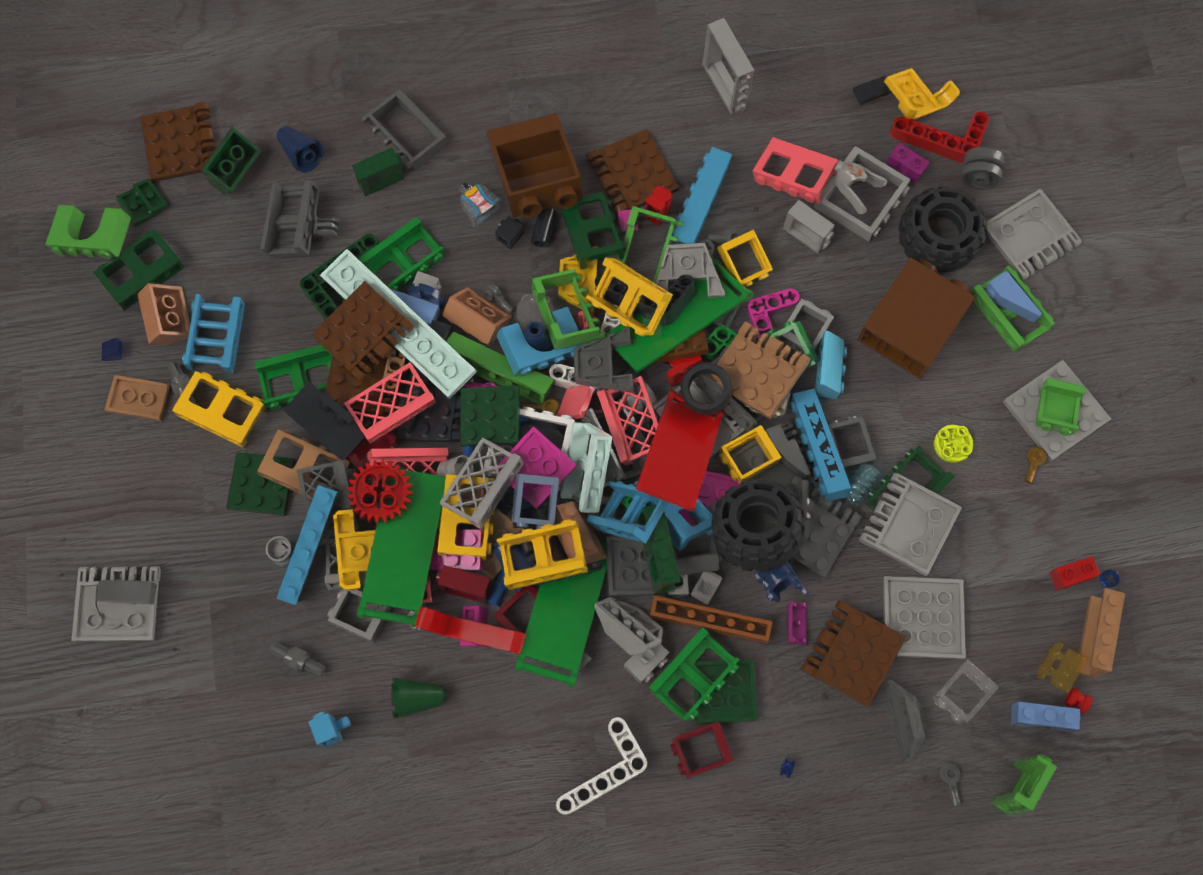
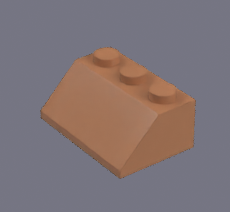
M148 283L138 293L148 343L168 345L188 339L191 324L182 287Z
M468 287L449 297L442 314L450 323L458 325L464 332L472 334L480 342L487 345L497 339L496 335L499 330L506 327L513 317Z
M571 501L557 505L554 525L561 524L562 521L569 519L577 522L586 564L605 559L607 555L592 526L586 522L587 516L585 512L578 510L579 504ZM567 532L557 535L568 559L574 558L576 553L572 533Z

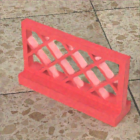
M408 363L344 404L371 444L436 402L412 364ZM408 369L413 373L412 382L401 380L402 373ZM387 382H397L395 392L385 390ZM400 383L411 385L408 395L398 393ZM413 386L422 387L425 392L419 397L411 396ZM373 391L381 392L379 402L369 401V394ZM384 393L394 395L392 405L381 403ZM397 396L408 398L405 406H395ZM357 401L363 402L362 413L353 411L350 405ZM367 403L378 405L375 415L365 413ZM380 406L391 408L390 415L387 417L378 416ZM364 416L374 418L373 426L365 430L362 425Z
M641 376L633 379V385L639 383L641 386L638 396L633 393L623 392L625 394L620 403L614 401L612 395L619 392L617 390L609 389L605 391L603 389L597 392L620 462L626 466L633 464L634 460L648 455L650 449L648 443L652 434L655 435L654 430L658 426L655 411ZM628 395L636 398L632 408L624 405ZM640 400L645 401L647 404L644 413L636 410ZM623 407L631 410L626 420L620 418L619 415ZM634 412L642 415L638 425L630 422ZM646 417L653 421L650 430L642 427ZM628 425L636 427L632 438L625 433ZM640 429L648 432L644 443L636 440ZM634 442L643 445L640 452L633 455L631 449Z
M448 448L371 449L367 453V458L370 466H373L374 460L377 463H381L383 459L385 465H388L390 461H392L393 466L396 463H402L407 468L406 470L415 471L412 465L415 462H420L425 467L422 473L429 470L433 475H438L430 466L434 462L447 460ZM371 478V485L376 482L375 478Z

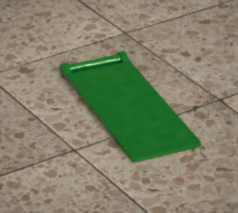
M715 259L712 261L715 270L742 294L740 297L720 280L725 297L708 298L707 280H694L696 294L672 324L662 325L659 323L653 335H645L644 337L634 332L635 329L630 327L632 345L613 348L638 373L741 303L752 299L754 293L750 289H746L722 266V262L719 259ZM637 313L633 315L634 319L645 326H648L651 321ZM622 324L616 326L605 334V338L611 333L617 334L622 332L626 326Z
M405 470L406 474L404 477H410L408 483H411L413 487L409 489V491H412L413 496L407 497L411 500V504L405 503L407 511L401 509L402 516L400 517L395 514V521H392L389 517L386 524L383 519H380L379 524H377L357 617H370L411 624V627H414L419 608L422 607L442 509L439 503L444 497L446 477ZM390 479L386 482L387 486H393L396 484V480ZM388 498L384 504L390 506L394 503V499ZM370 603L414 611L412 617L366 609V605Z
M600 542L606 553V543ZM606 558L600 560L602 569L599 571L540 585L525 633L522 651L518 656L515 666L516 671H527L566 683L569 687H574L594 616L595 603L598 601L607 569ZM524 658H530L569 670L571 675L568 676L526 663Z

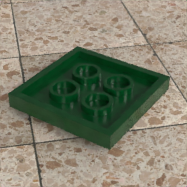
M518 385L461 388L460 445L462 447L477 446L482 438L495 445L517 444L520 441Z
M236 453L226 505L228 510L285 516L290 489L257 474L265 455ZM273 457L274 462L290 469L294 468V458Z
M753 659L739 660L736 664L739 668L732 676L728 674L723 679L726 683L719 691L713 690L710 694L712 699L706 706L702 704L699 706L696 724L715 723L718 721L719 723L757 721ZM700 661L694 663L695 667L712 682H715L728 667L724 661ZM694 688L696 704L701 698V694Z

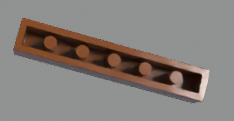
M655 595L650 613V618L653 620L701 630L703 627L710 633L764 645L769 642L772 621Z

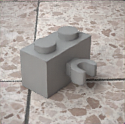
M659 644L649 650L634 654L624 664V668L640 684L643 681L647 683L655 675L653 671L658 666L662 668L668 662L667 656L669 652Z

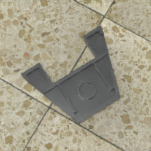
M630 327L624 328L622 332L617 334L611 333L607 335V338L600 341L596 339L574 348L576 384L629 393L634 392L632 374L613 376L612 347L632 345Z

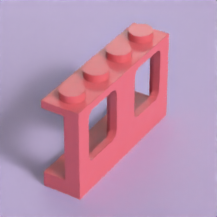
M773 137L753 169L754 180L758 184L770 186L776 191H783L793 197L803 198L807 202L820 204L822 191L831 176H836L837 174L834 168L838 164V159ZM772 154L790 159L781 176H775L762 171ZM805 165L823 171L813 188L795 183Z

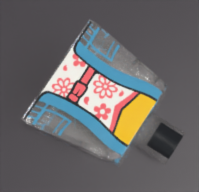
M465 182L459 187V190L463 193L460 196L461 206L474 228L502 209L501 199L481 183L471 187L468 182Z

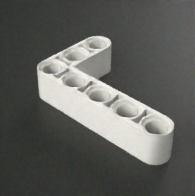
M605 314L600 332L605 333L621 324L618 318L613 319ZM555 364L550 368V378L554 379L553 385L567 389L579 386V384L572 381V378L575 377L574 367ZM560 372L563 376L556 378L554 374ZM595 387L593 395H598L597 392L603 388Z
M613 718L609 722L608 731L624 761L562 795L556 802V807L560 814L569 815L645 771L647 766L646 758L623 719ZM616 722L623 726V730L620 733L613 732L611 728ZM624 741L632 742L633 749L631 751L622 749L621 745ZM634 759L642 760L643 767L636 770L632 767ZM616 769L624 770L625 778L617 780L614 777V771ZM599 779L607 781L608 786L605 790L597 789L596 782ZM582 789L588 790L590 797L585 801L578 798V792ZM566 799L571 802L572 806L569 811L560 809L562 800Z

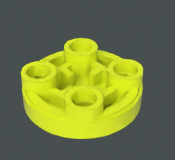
M948 425L940 429L936 434L934 449L937 455L944 461L959 463L972 453L973 439L965 426Z

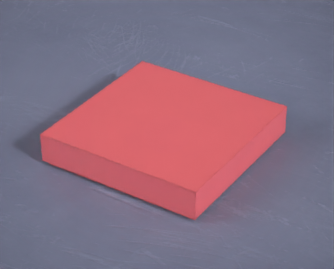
M579 385L567 389L557 416L568 415L574 420L585 417L595 387Z

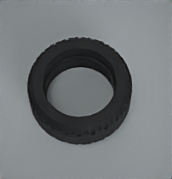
M703 362L692 366L686 371L681 380L680 391L689 409L701 415H711L720 412L727 406L732 396V384L729 375L722 367L714 363ZM709 373L716 375L723 385V392L720 398L711 404L697 403L690 394L692 381L701 374Z

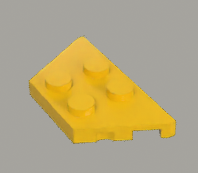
M576 255L561 259L559 272L576 269V275H581L582 280L577 282L579 288H586L588 291L586 295H583L586 304L592 303L586 297L587 295H593L596 290L597 259L588 261V268L580 270ZM572 284L558 286V297L581 309ZM594 308L592 310H588L594 315Z

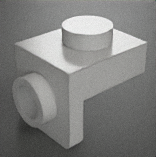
M711 571L703 572L691 596L708 605L722 577Z

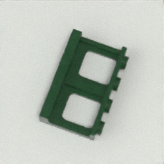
M603 192L583 196V199L578 200L574 206L568 209H561L580 270L588 268V261L618 254L619 259L622 260L623 251H626L624 241L619 239V227L614 225L616 222L614 213L609 211L611 209L609 199L605 198ZM600 201L604 216L582 220L578 206ZM609 229L614 244L596 249L591 248L587 235Z
M153 229L146 232L136 242L129 244L119 254V257H112L111 260L100 265L93 273L123 311L139 301L138 293L148 283L161 285L185 268V266L158 232ZM157 243L164 252L163 256L152 264L145 265L139 258V255ZM126 265L133 273V277L116 288L108 280V277Z
M918 446L915 450L911 448L904 456L906 460L903 463L899 461L892 468V471L901 475V471L911 460H915L932 475L931 480L924 487L939 494L955 476L949 471L945 474L920 452L921 446ZM893 474L890 477L886 475L879 482L882 486L878 490L874 488L866 496L869 498L866 505L871 510H875L878 504L876 503V498L887 487L888 483H892L890 479Z
M657 505L642 508V512L638 517L639 525L645 526ZM663 512L646 544L643 543L655 595L674 592V584L681 582L665 512Z

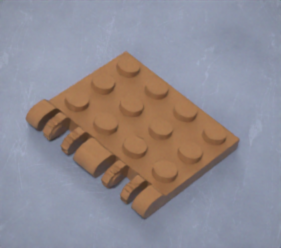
M745 322L717 365L722 367L730 377L732 384L731 397L771 419L808 366L811 358L804 354L801 356V353L796 351L789 362L785 361L790 353V346L786 345L783 348L784 343L773 336L768 340L769 334L764 333L759 338L758 343L755 344L753 341L758 335L759 329L753 328V325ZM709 374V377L723 389L721 380L716 375Z

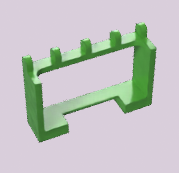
M632 206L624 238L626 251H623L622 260L618 258V261L625 264L640 214L671 223L653 283H656L667 245H669L670 241H678V238L672 237L675 225L682 226L683 222Z
M576 269L532 278L531 290L554 350L605 338V333L599 332V326L595 327V325L600 323L599 319H592L588 311L592 310L594 306L591 303L586 304L583 295H586L588 291L586 288H579L577 282H580L582 277L581 275H576ZM572 284L589 329L562 335L558 323H555L545 299V289Z

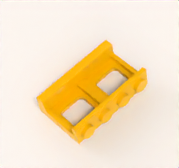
M605 258L602 265L606 266L605 272L594 294L587 295L586 298L592 301L591 304L593 306L606 310L605 313L608 316L618 318L622 325L635 329L634 332L643 337L645 335H653L673 294L617 259ZM613 277L628 285V290L618 308L604 299V295ZM642 295L657 303V309L648 326L633 318V312Z
M195 371L172 411L176 416L245 448L249 432L261 411H266L263 400L255 396L251 398L239 388L234 390L229 387L228 383L222 380L217 382L206 372L199 373ZM199 381L219 390L208 409L189 402V398ZM233 398L253 407L243 425L240 426L223 418Z
M446 474L444 495L457 475ZM472 477L473 485L483 484V477ZM469 478L460 481V490L462 485H470ZM486 478V480L491 482L494 481V478ZM458 495L451 496L447 503L451 506L459 504ZM442 507L438 555L445 557L447 555L482 557L483 560H487V554L491 555L492 543L488 542L489 535H493L494 523H490L491 516L484 525L482 547L457 546L455 544L457 525L459 523H473ZM464 507L465 514L472 516L476 510L475 508ZM495 509L491 514L492 516H495Z
M564 520L561 524L554 526L546 524L541 526V529H525L522 533L515 535L508 533L504 534L502 538L497 539V543L501 548L505 571L504 584L509 590L588 572L580 529L576 521ZM567 532L572 533L575 557L554 562L549 538ZM531 541L534 547L536 566L515 571L510 551L511 546Z

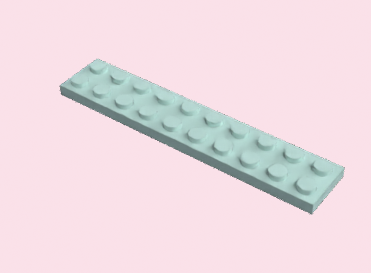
M348 249L320 274L345 300L365 281L400 314L408 319L415 327L408 332L399 325L407 335L403 338L394 330L390 334L398 342L394 347L449 399L477 372Z

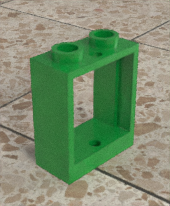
M791 320L783 324V329L779 331L774 328L766 332L769 334V340L772 336L776 338L793 329L806 356L811 358L806 368L819 362L800 320L795 323Z

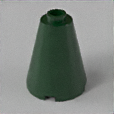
M398 677L392 678L391 705L395 706V711H392L394 719L440 707L447 700L446 689H443L442 685Z

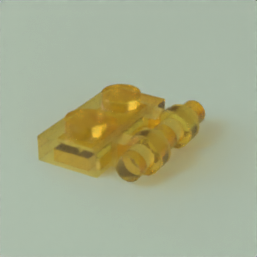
M1056 641L1054 646L1048 650L1047 653L1049 655L1044 663L1040 664L1037 677L1044 680L1046 675L1049 674L1052 676L1049 684L1068 694L1088 658L1070 648L1065 655L1062 654L1060 651L1063 644ZM1055 659L1061 661L1057 670L1051 667Z

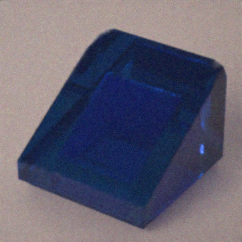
M118 338L102 343V361L121 360L122 342Z

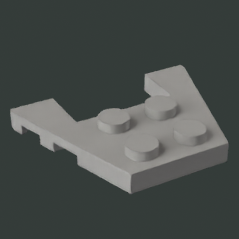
M705 243L667 245L655 284L668 291V282H675L680 276L687 274L691 275L694 280H707L708 298L725 297L724 289Z

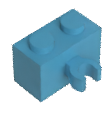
M324 712L314 715L313 720L308 721L316 744L322 748L342 741L343 738L340 730L351 726L347 716L336 721L335 717Z

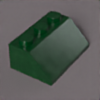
M231 127L201 168V171L208 182L223 195L230 194L262 150L237 129Z

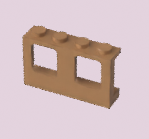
M277 430L257 471V474L263 478L302 494L297 469L313 466L318 456L331 462L340 460L324 446L319 445V447L311 444L310 440L303 437L298 439L288 430ZM282 440L303 449L293 469L273 461V457ZM347 457L345 458L346 469H348L350 461H347ZM310 471L303 472L304 481L311 485L314 479L309 476ZM316 481L313 485L316 489L319 484L327 487L326 484ZM333 485L329 486V488L337 490ZM311 489L307 497L313 499L315 491Z
M1104 588L1102 598L1089 597L1075 673L1097 678L1112 672L1125 593Z

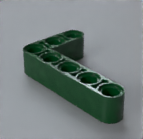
M374 234L362 236L301 279L300 286L304 295L324 320L329 317V313L334 312L338 307L325 292L331 286L322 279L320 274L346 249L353 255L359 254L356 257L358 259L377 246L379 242ZM374 243L372 247H367L368 244ZM309 285H314L313 288L306 289ZM319 299H325L323 302L317 303Z

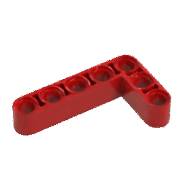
M976 112L968 125L964 138L900 116L894 119L890 135L901 142L963 164L965 153L972 148L980 146L989 117L984 112Z
M425 607L419 608L414 627L437 635L516 654H521L526 636L524 633L452 617Z

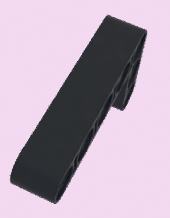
M603 274L598 275V276L595 278V286H596V288H597V286H598V284H599V282H600V280H601ZM691 275L680 276L668 290L673 296L659 322L660 324H672L695 296L694 279ZM613 277L604 295V299L620 306L628 290V285ZM642 295L634 313L651 320L657 309V303Z

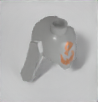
M840 160L834 168L837 171L834 181L835 185L850 201L858 214L866 213L867 209L849 186L855 181H867L874 187H884L887 184L885 178L854 162L844 163Z

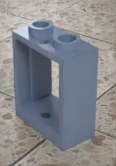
M516 474L512 522H517L516 526L528 527L529 524H537L536 528L539 529L546 524L554 526L559 478ZM523 482L551 485L548 520L520 517Z

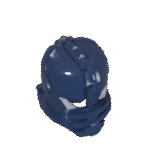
M786 561V565L778 569L775 567L770 568L769 572L760 573V570H754L757 581L760 584H765L764 589L767 592L766 597L769 601L780 602L781 596L779 593L791 585L795 589H800L804 595L809 593L788 561Z

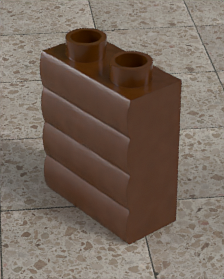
M557 113L487 131L491 156L512 218L519 216L527 219L534 218L542 210L556 206L560 209H568L574 206L578 200L583 199L581 176Z

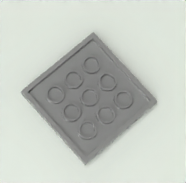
M1064 360L1003 401L1004 405L1036 445L1046 452L1050 462L1111 420V417L1088 389L1085 388V394L1080 400L1077 419L1079 430L1076 433L1065 436L1058 431H1044L1041 427L1035 426L1041 387L1047 378L1084 386Z
M883 577V623L906 636L896 657L966 659L964 584L962 579Z

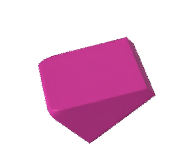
M631 210L618 211L620 233L627 232V223Z

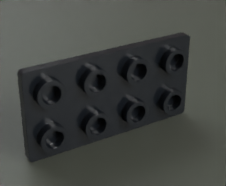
M310 382L283 409L289 417L340 460H344L365 437L354 417L325 392L322 393Z

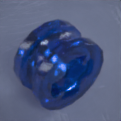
M1112 569L1106 570L1100 575V583L1106 588H1112L1120 581L1118 573ZM1111 574L1114 582L1107 583L1105 576Z
M785 757L779 775H786L789 779L793 772L795 761L792 760L790 762Z

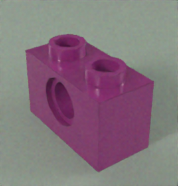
M899 142L889 155L886 165L911 179L910 182L916 185L930 162Z

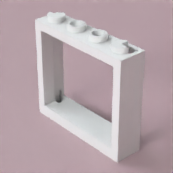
M530 407L520 409V417L567 426L561 450L567 456L572 424L576 423L575 420L568 415L554 416V413L549 411L535 412V409ZM488 447L487 455L492 454L491 448ZM493 458L485 460L484 469L495 467L492 466ZM495 471L485 474L487 476L497 477V473ZM562 484L558 487V491H561Z

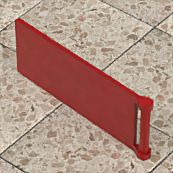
M671 389L636 490L689 511H694L724 410L722 409L720 412L711 414L712 416L695 413L687 407L682 396Z

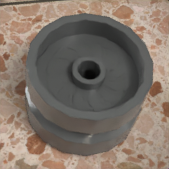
M988 147L968 150L964 155L961 181L971 188L981 190L998 187L1002 183L1005 156L1002 152Z

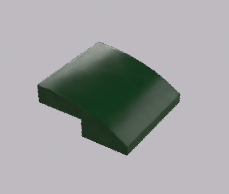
M149 178L133 184L132 190L116 196V200L123 211L131 217L130 221L134 227L150 220L168 207V204Z

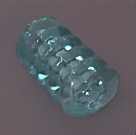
M861 464L859 470H856L854 475L850 477L849 484L851 490L849 497H845V500L855 506H859L856 500L863 502L864 498L861 494L867 496L869 493L866 488L872 490L873 486L870 483L877 484L878 481L875 477L881 479L882 474L871 465Z

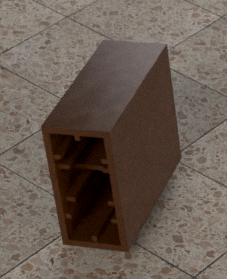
M910 257L864 325L857 341L921 380L973 302L975 296L969 293V287L962 281L957 279L949 281L937 274V268L929 261L919 260L917 262Z

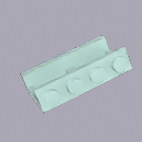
M590 423L572 424L567 457L577 467L562 482L560 494L561 498H572L578 502V510L580 512H599L612 442L611 435ZM590 434H591L590 445H589V450H588V454H587L589 436H590ZM583 471H584L585 473H584V479H583V485H582V491H581L580 488H581L582 476H583Z

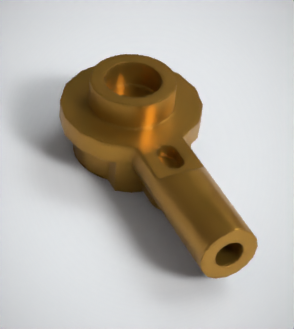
M548 399L542 405L523 404L522 409L530 407L536 409L537 412L549 411L554 413V416H557L560 404L555 399Z
M1033 447L1027 453L1030 466L1024 482L1032 484L1037 467L1045 463L1047 459L1046 452L1040 447Z

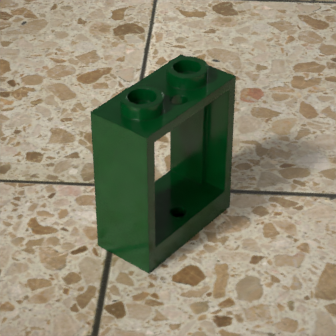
M392 147L352 165L357 182L365 197L404 180L403 172L405 169L402 164V158L399 153L395 154Z

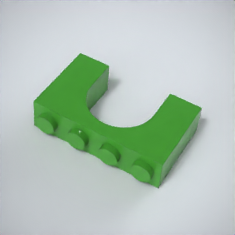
M58 206L45 244L52 249L53 253L57 255L70 254L72 256H101L107 259L119 257L131 220L127 213L122 209L105 208L97 231L91 237L79 240V231L85 214L75 206Z

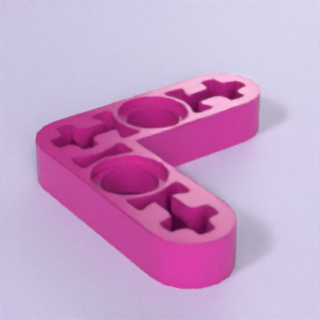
M786 289L750 300L747 312L753 328L759 329V333L756 336L757 340L764 333L773 329L768 314L792 308L798 304L800 295L797 290ZM788 295H791V297H795L794 300L791 301L790 299H787ZM775 299L778 301V306L771 307L768 301ZM753 305L759 307V310L756 311L755 309H752ZM758 321H765L767 327L764 329L757 326Z

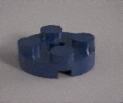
M414 283L409 288L408 295L437 304L439 309H442L445 303V297L441 298L438 295L439 291L429 285L420 283L419 286H415Z

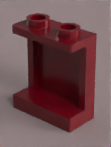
M370 418L363 425L365 430L373 426L374 418ZM391 431L371 444L364 437L347 456L348 461L360 474L359 467L366 469V463H369L367 453L371 449H397L398 447L395 442L397 438Z

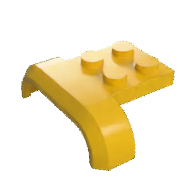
M912 68L888 76L884 81L899 100L898 108L907 119H918L946 108L956 100L960 91L952 81H949L942 89L932 94Z
M353 509L337 511L333 516L339 584L345 591L361 589L359 573L367 572L376 530L355 532Z

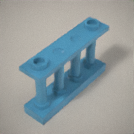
M196 294L195 300L192 301L193 314L186 353H183L182 362L189 371L193 370L194 363L220 365L226 374H234L245 304L241 297H233V301L229 305L204 303L205 301L201 295ZM203 310L229 312L230 319L227 322L201 320ZM200 328L224 329L227 331V337L224 340L198 338ZM197 345L223 347L224 354L221 357L195 355Z

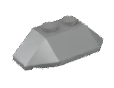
M613 597L595 603V609L605 633L629 655L644 652L661 644L663 628L637 606L616 601Z

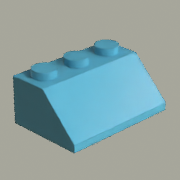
M824 331L819 343V362L817 363L815 391L818 397L837 399L844 390V382H841V376L845 374L846 366L843 364V358H846L847 347H844V340L830 331Z

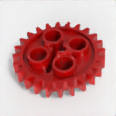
M382 459L380 465H378L376 460H374L373 466L366 463V469L359 467L360 474L353 473L356 479L349 480L353 487H347L348 492L352 493L347 497L349 500H353L350 506L356 507L354 509L355 514L361 512V519L368 516L367 520L369 523L375 518L376 524H379L380 519H383L386 524L389 517L392 521H395V514L401 517V509L407 511L405 503L411 504V500L407 497L413 496L412 491H409L413 487L411 483H408L410 477H404L406 471L401 470L399 472V465L393 468L392 461L385 465ZM383 475V476H384V477H383V480H382V488H383V491L381 492V499H380V500H381V506H380V508L378 509V508H377V504H378L379 497H378L377 492H379V490H380V476ZM375 478L376 482L373 485L366 484L367 480ZM390 479L396 480V484L393 486H387L386 482ZM368 497L374 498L371 504H365L364 501ZM388 498L394 499V503L390 506L384 504Z

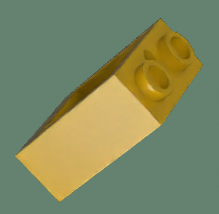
M754 229L717 248L728 272L745 288L752 285V280L756 278L760 281L768 277V272L773 270ZM749 241L762 270L741 280L727 251Z
M762 425L722 446L719 454L723 464H727L730 468L729 473L734 481L737 480L739 485L742 481L751 479L778 464L782 458ZM756 439L769 461L742 475L729 452Z

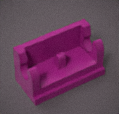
M789 601L786 605V645H807V606L805 602L795 604V602Z

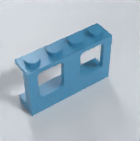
M609 481L607 485L615 491L600 517L589 515L586 522L600 532L646 544L669 502L636 490L634 484L629 483V485H626L621 481L617 483ZM623 497L634 498L622 520L612 518ZM647 502L658 503L645 526L635 524L642 512V508L645 507Z
M698 499L694 511L685 509L698 523L696 526H691L681 516L679 511L684 508L668 503L664 510L671 542L679 551L685 549L690 540L704 533H707L709 536L713 534L712 514ZM649 501L645 507L657 505L658 503Z

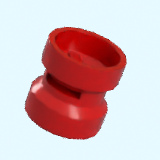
M1073 687L1067 694L1064 705L1069 708L1080 709V714L1084 715L1090 708L1093 698L1087 694H1081L1080 690Z

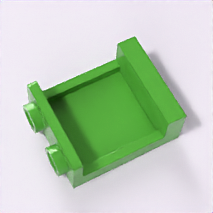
M1047 378L1042 383L1035 426L1041 427L1044 431H1058L1065 436L1076 433L1079 430L1077 419L1080 400L1085 394L1086 387Z

